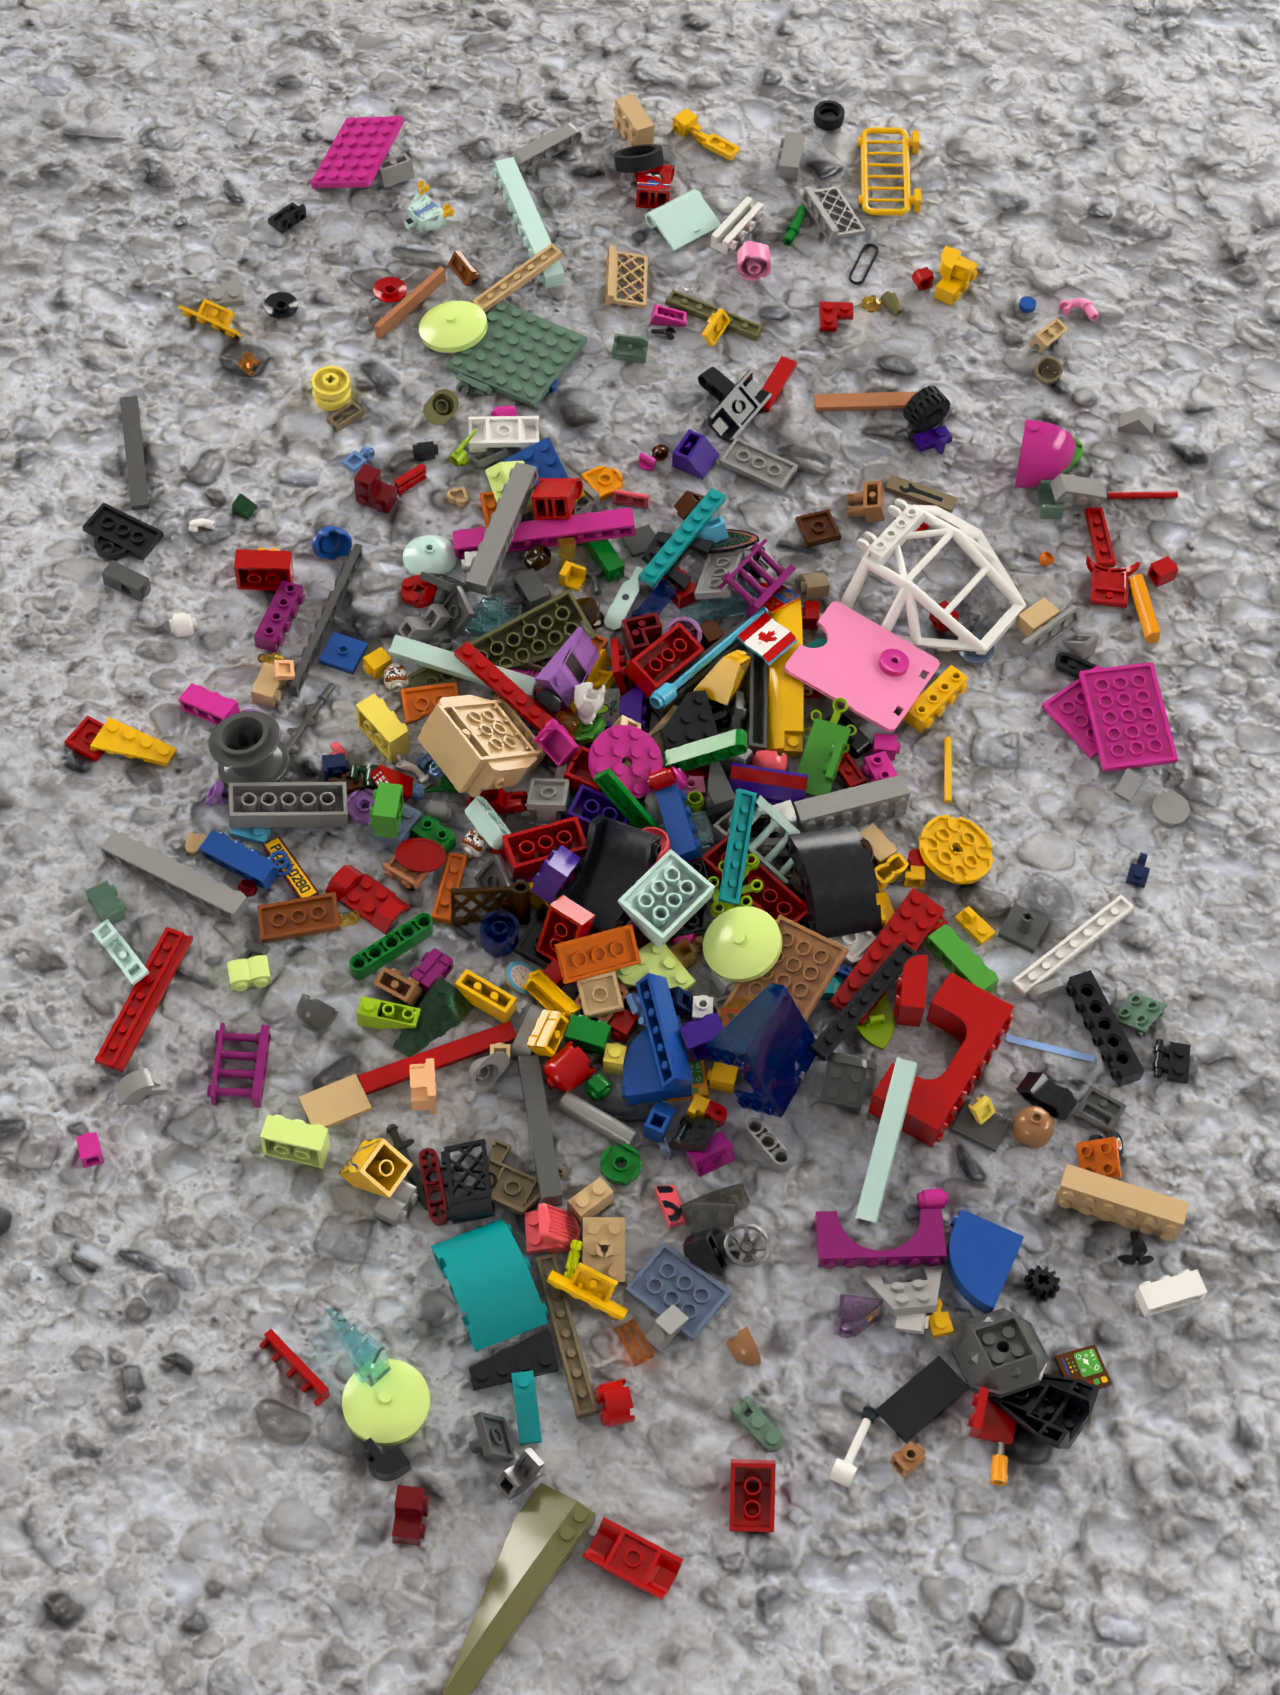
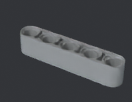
M566 123L511 154L510 158L514 157L519 171L525 172L578 143L582 138V133L571 123Z

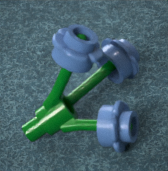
M423 753L419 756L417 766L424 771L429 769L430 775L440 778L442 781L439 787L424 789L422 784L417 785L414 783L412 799L416 798V801L419 802V800L424 799V793L438 791L459 793L429 753L427 755Z

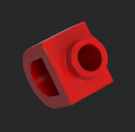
M924 267L914 271L912 281L919 290L932 288L934 279L932 270Z

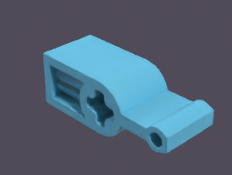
M719 515L710 519L696 538L712 540L714 543L729 538L722 517Z

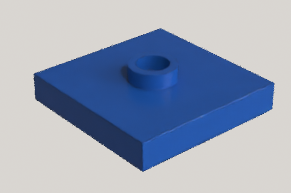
M333 632L319 658V664L353 675L368 648V643Z

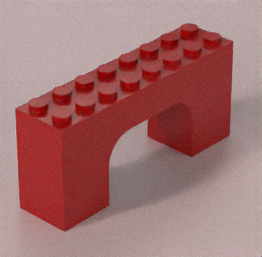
M952 972L948 974L931 1001L926 1021L953 1035L961 1047L940 1077L922 1079L915 1076L901 1131L932 1148L936 1142L940 1143L945 1135L944 1131L947 1127L951 1126L955 1119L956 1111L959 1112L961 1110L966 1095H970L974 1088V1082L980 1079L984 1071L982 1069L991 1061L992 1053L999 1048L1003 1035L1008 1033L1015 1016L1012 1014L1013 1005ZM894 1063L891 1064L872 1094L868 1112L880 1119L895 1067Z

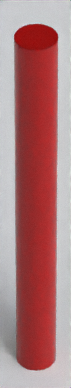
M1178 491L1107 492V499L1178 498Z

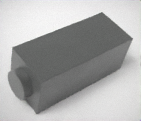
M113 560L102 572L105 585L140 602L151 591L148 577Z

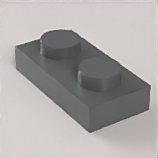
M504 447L492 448L470 457V462L477 469H484L489 464L504 460V458L509 456V452Z

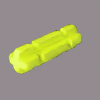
M575 1239L571 1241V1251H569L565 1267L567 1270L564 1272V1276L572 1279L577 1269L580 1257L579 1250H581L583 1244L582 1241Z

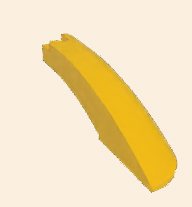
M801 599L773 614L769 613L774 621L791 631L797 639V642L768 666L766 750L777 751L779 756H782V753H784L788 757H801L803 752L804 683L787 674L784 670L786 662L799 645L803 646Z

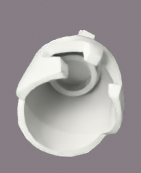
M592 682L581 683L578 686L575 685L574 702L577 707L578 717L583 724H593L596 714L604 704L605 685H602L597 691L592 689Z

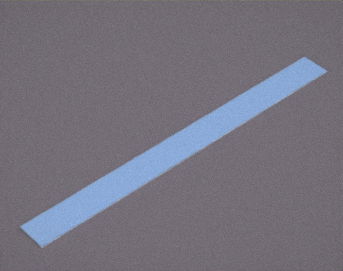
M1008 1034L1006 1037V1042L1095 1063V1055Z

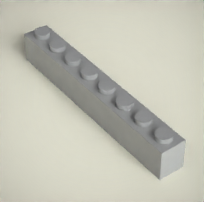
M516 462L514 468H511L508 483L504 484L502 497H499L497 500L496 511L491 514L490 525L486 527L484 539L478 545V553L472 559L470 572H467L464 581L468 591L489 596L539 478L537 467Z
M113 830L100 847L103 858L234 924L237 923L248 908L247 897L241 891H234L225 883H219L209 875L201 874L193 867L185 866L175 858H169L159 850L151 849L143 842L131 839L123 832L119 833Z

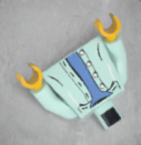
M420 180L417 184L420 190L416 192L407 209L408 219L404 221V225L408 230L416 227L421 233L439 230L446 224L447 217L454 215V210L448 203L441 209L427 194L423 195V193L429 191L430 187L427 183L424 186V181Z

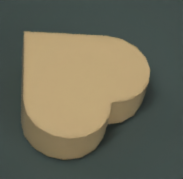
M465 486L451 489L446 493L447 501L456 504L458 507H465L469 503Z
M188 832L185 844L186 853L190 856L198 855L200 853L199 847L207 836Z

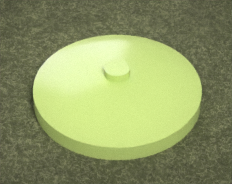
M450 301L435 306L423 316L419 324V333L421 340L428 348L442 353H454L476 345L486 334L488 323L485 312L478 305L467 301Z
M749 906L732 908L720 914L709 925L703 939V954L710 969L720 978L731 982H748L763 976L775 965L782 950V935L776 921L767 912Z
M380 1359L367 1363L350 1377L344 1388L342 1396L344 1419L350 1430L363 1441L371 1437L377 1446L401 1444L416 1435L427 1420L430 1411L428 1385L419 1371L403 1361Z

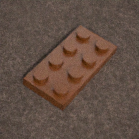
M336 892L257 906L262 944L341 930Z

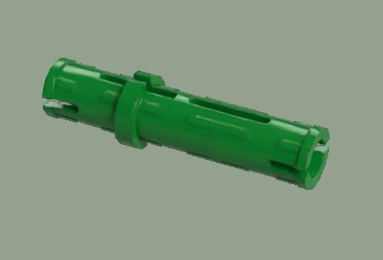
M799 206L791 224L786 228V234L782 239L785 246H791L794 238L798 236L799 228L807 214L806 207Z

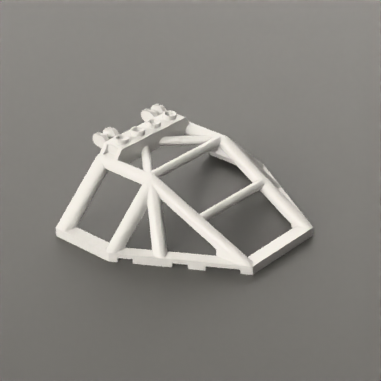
M897 498L894 502L895 506L890 505L888 507L889 513L896 517V519L878 538L875 534L866 531L863 534L864 539L859 538L857 540V546L866 551L840 603L851 609L870 571L900 587L881 627L891 632L906 605L910 636H899L900 638L921 650L935 648L937 651L943 652L959 650L986 655L1017 620L1018 615L1026 610L1025 601L980 529L938 506H911L905 500ZM923 522L935 528L934 530L916 531ZM943 536L907 575L901 551L903 543L909 539ZM953 538L981 570L949 605L943 609L915 585L912 580ZM894 553L899 574L884 566ZM986 575L1009 600L1012 606L980 641L953 618L950 613ZM916 600L958 636V640L921 637Z

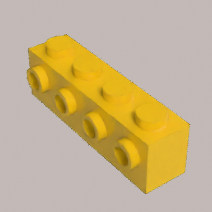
M951 665L916 699L903 720L920 733L925 728L928 729L934 722V719L944 713L948 705L952 706L959 694L963 695L966 692L969 677Z

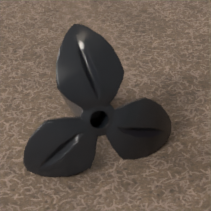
M1130 1232L1132 1255H1120L1117 1259L1127 1265H1133L1136 1261L1139 1262V1265H1147L1154 1261L1153 1256H1144L1147 1253V1246L1142 1238H1139L1138 1232Z

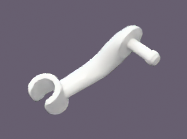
M400 754L396 755L398 759L396 767L398 769L415 773L419 777L417 779L418 784H422L423 788L431 785L428 780V774L425 775L417 765L402 760Z

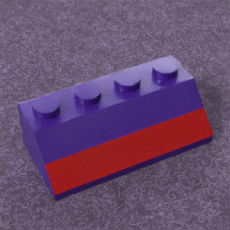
M732 762L729 784L734 794L740 788L757 793L756 799L761 795L771 805L791 800L793 805L795 801L805 799L808 774Z

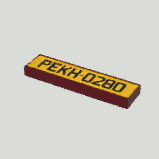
M280 836L262 845L268 857L273 852L279 850L287 853L292 863V871L283 878L297 898L319 895L318 890ZM277 855L276 857H274L273 863L276 859L281 857L285 858V856ZM289 864L287 865L286 868H284V869H282V870H278V871H279V872H285V871L288 869Z

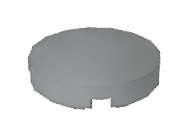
M1164 792L1154 799L1151 812H1153L1155 820L1161 825L1174 827L1183 825L1187 821L1190 806L1187 800L1180 794Z

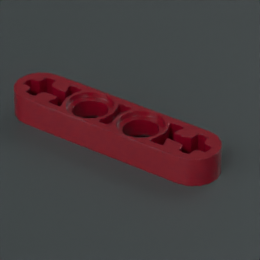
M425 1148L419 1154V1164L429 1217L435 1225L443 1226L448 1222L446 1213L448 1203L440 1161L434 1149ZM428 1155L432 1157L430 1159L432 1167H429L426 1161ZM437 1173L438 1177L435 1181H427L429 1174ZM434 1192L441 1193V1197L437 1201L430 1199L431 1194ZM436 1207H439L442 1212L441 1219L436 1217L438 1216Z

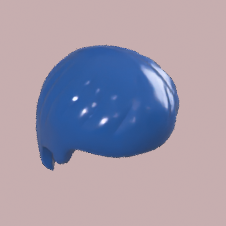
M336 526L321 528L312 541V550L321 559L336 560L339 556L346 557L352 547L351 536L345 530Z

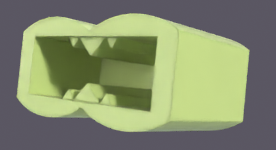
M258 955L248 959H236L227 962L232 990L241 992L250 987L263 988L272 983L267 955Z

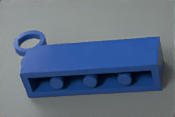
M211 830L199 847L204 858L244 879L254 881L257 886L268 890L277 876L284 877L292 871V863L286 852L275 851L270 857L265 858L257 850L246 848L242 842L229 839L223 832L217 833ZM277 855H283V856H285V858H284V857H281V858L276 859V860L274 861V863H273V859H274V857H276ZM289 864V867H288V869H287L285 872H278V871H277V870H282V869L286 868L287 865Z

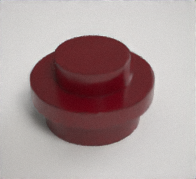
M248 879L242 880L238 884L237 890L244 893L246 897L254 896L257 893L256 883Z

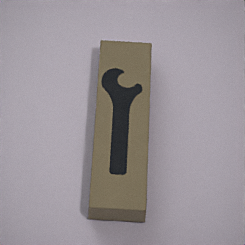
M891 475L885 488L886 492L923 505L938 506L951 514L958 500L957 497Z

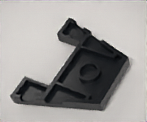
M657 532L644 552L642 560L648 564L673 534ZM695 538L665 574L667 580L670 583H675L679 586V590L685 592L692 577L677 571L678 566L689 550L707 557L714 541Z

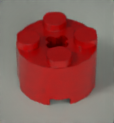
M625 1378L599 1384L598 1388H596L595 1398L597 1404L602 1406L600 1418L603 1426L607 1425L610 1428L635 1421V1415H630V1409L634 1408L629 1386L624 1387L626 1383Z

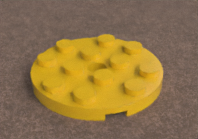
M949 815L935 817L926 824L920 834L919 850L924 863L941 879L956 884H972L981 880L993 864L994 858L991 851L993 847L989 838L979 826L966 818H954ZM953 847H957L960 852H953Z

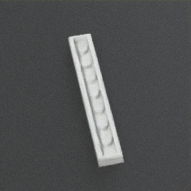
M1122 895L1118 896L1015 977L1010 985L1023 997H1026L1031 988L1050 978L1133 912L1135 907Z

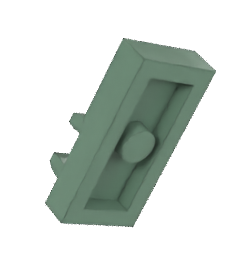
M458 373L456 379L460 383L456 386L457 391L460 392L462 387H466L464 393L468 395L471 391L470 387H473L475 393L482 396L485 394L491 396L493 389L489 385Z

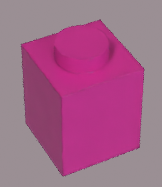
M874 733L872 755L886 751L890 761H894L896 754L900 752V743L897 742V735Z
M87 1132L76 1137L84 1168L104 1163L97 1132Z

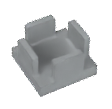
M531 778L527 799L529 814H534V810H536L539 822H556L557 811H564V815H567L570 806V779Z

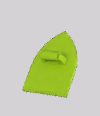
M886 993L862 1027L858 1024L856 1025L861 1036L881 1050H884L890 1042L894 1030V1017Z

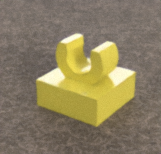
M986 1095L982 1098L977 1097V1102L973 1106L971 1104L968 1105L975 1121L981 1125L996 1112L991 1099Z

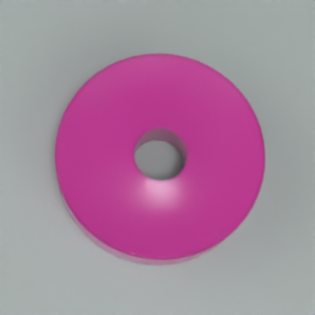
M886 649L882 652L878 663L880 669L885 674L899 677L906 673L909 659L905 653L898 649Z

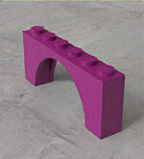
M920 1209L918 1228L912 1238L898 1248L885 1251L871 1250L854 1242L843 1230L837 1211H816L814 1227L818 1267H824L825 1269H833L837 1266H845V1268L849 1269L857 1266L875 1268L878 1265H887V1267H897L899 1265L917 1267L920 1264L935 1266L945 1262L947 1254L942 1209Z

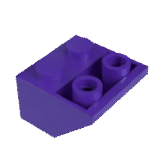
M689 429L673 451L672 467L703 480L719 457V453L704 435Z

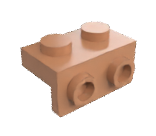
M395 854L388 863L384 862L382 864L385 871L384 874L392 880L396 878L405 888H412L416 891L430 873L414 872L404 868L397 861Z

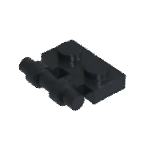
M1157 1039L1156 1046L1153 1049V1054L1155 1055V1061L1152 1064L1154 1077L1161 1078L1162 1073H1167V1081L1187 1084L1191 1045L1170 1042L1169 1048H1166L1164 1040ZM1163 1057L1168 1058V1064L1163 1062Z

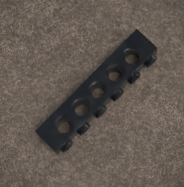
M1089 970L1069 977L1066 992L1069 997H1072L1077 1013L1081 1014L1084 1027L1090 1031L1093 1044L1099 1048L1102 1061L1109 1067L1112 1080L1116 1081L1119 1087L1141 1080L1145 1070L1092 971Z

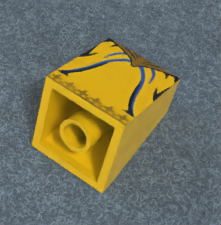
M741 650L733 651L724 656L696 686L694 691L706 690L709 699L725 705L731 704L734 701L736 690L741 691L751 657Z
M384 1138L361 1141L338 1174L353 1187L390 1198L413 1164Z

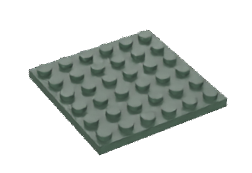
M501 301L486 315L488 327L484 337L471 348L456 352L447 363L446 371L456 375L460 373L487 384L493 391L535 409L549 392L555 379H559L587 343V337Z

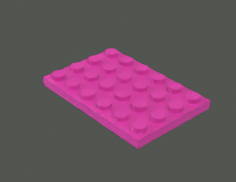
M403 116L346 118L310 182L312 188L370 187L405 122Z
M1153 662L1080 671V682L1103 772L1177 763L1178 756Z

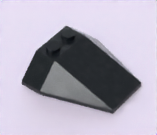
M1044 1374L1040 1385L1003 1398L991 1396L990 1399L991 1402L1039 1441L1058 1449H1070L1090 1419L1099 1387L1077 1378Z

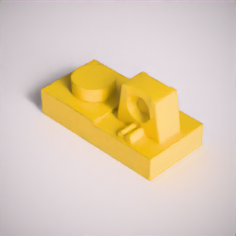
M719 308L716 313L711 314L707 320L708 325L701 334L709 346H715L731 321L724 309Z
M970 906L954 917V921L980 946L996 934V931Z

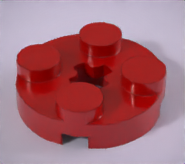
M413 575L402 581L401 597L407 605H414V608H425L434 603L433 600L436 595L437 586L420 579V575ZM421 589L422 593L419 594V592L415 591Z

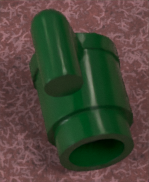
M353 764L350 779L356 781L358 780V773H363V789H378L370 776L371 772L378 765L362 766Z

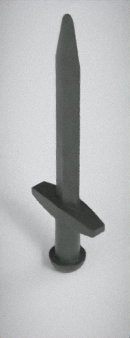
M390 1124L386 1132L392 1138L393 1147L412 1163L406 1148L415 1142L414 1139L402 1141L397 1131L398 1126ZM413 1165L406 1175L410 1184L417 1187L418 1201L428 1211L425 1191Z

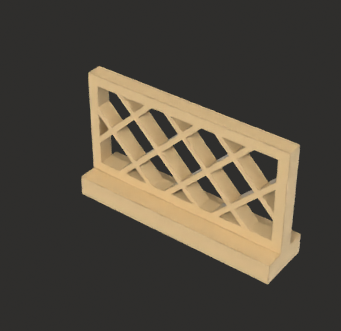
M609 246L606 256L605 307H611L613 303L642 309L646 308L648 256L616 251V246ZM618 257L625 258L627 261L622 263ZM635 261H643V264L639 266ZM631 264L635 269L630 270L627 265ZM623 269L626 274L621 275L618 270ZM640 272L643 276L638 278L634 273ZM630 276L635 281L630 283L626 278ZM622 281L626 286L622 288L617 283ZM639 284L642 289L638 291L634 285ZM631 289L634 294L629 295L626 290ZM621 293L625 299L617 298V295ZM638 296L642 302H637L633 298Z

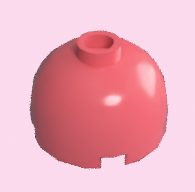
M756 751V755H752L750 765L786 771L788 756L782 753V756H779L777 751Z

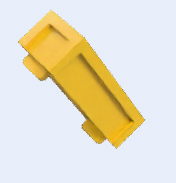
M540 969L529 973V979L522 988L527 990L547 1010L551 1012L559 1011L569 1021L572 1014L578 1015L581 1008Z

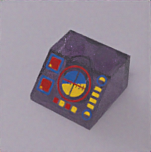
M840 1294L836 1308L834 1334L842 1338L856 1337L878 1320L883 1299Z

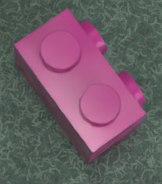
M886 751L864 757L861 769L863 775L867 776L869 783L898 776Z

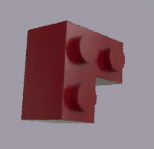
M363 464L354 478L356 502L388 514L398 499L397 487L381 482L380 469Z
M657 612L621 621V635L630 660L650 646L649 642L656 641L662 636V624Z
M397 1486L394 1505L395 1518L392 1531L393 1543L420 1546V1539H425L426 1525H423V1519L428 1517L430 1505L428 1503L429 1496H425V1488Z

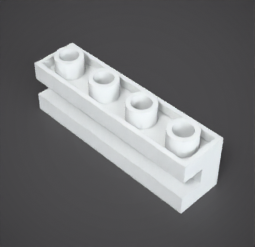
M747 196L711 235L710 247L725 255L735 250L737 244L744 240L746 234L754 229L755 224L763 219L764 204L758 202L753 206V199Z

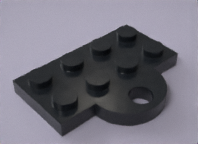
M104 502L82 526L84 532L95 537L94 548L97 555L106 560H118L130 554L143 561L164 537L163 531ZM105 548H111L109 552L103 551Z

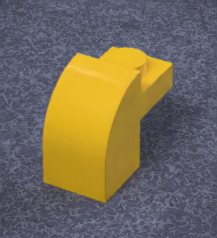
M945 246L941 254L940 274L949 281L953 276L968 282L972 265L959 261L961 251L949 246Z

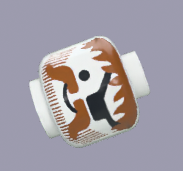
M393 663L383 672L384 684L387 689L400 692V689L408 686V673L404 666Z
M477 829L469 830L460 843L463 854L468 855L469 858L481 857L489 846Z

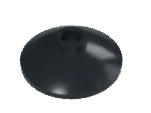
M286 292L273 293L264 301L265 312L277 319L288 318L294 315L298 309L297 299L292 294Z

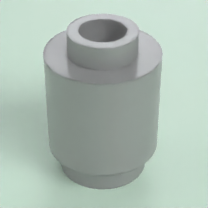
M430 800V803L425 804L424 814L445 822L446 820H451L453 805H448V802Z

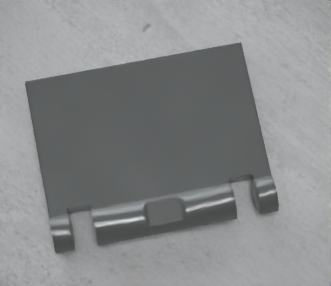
M967 1098L951 1130L996 1152L1012 1119L1008 1117L1004 1124L1001 1122L1004 1115L995 1112L981 1125L975 1121L973 1114L970 1112L968 1105L971 1099Z

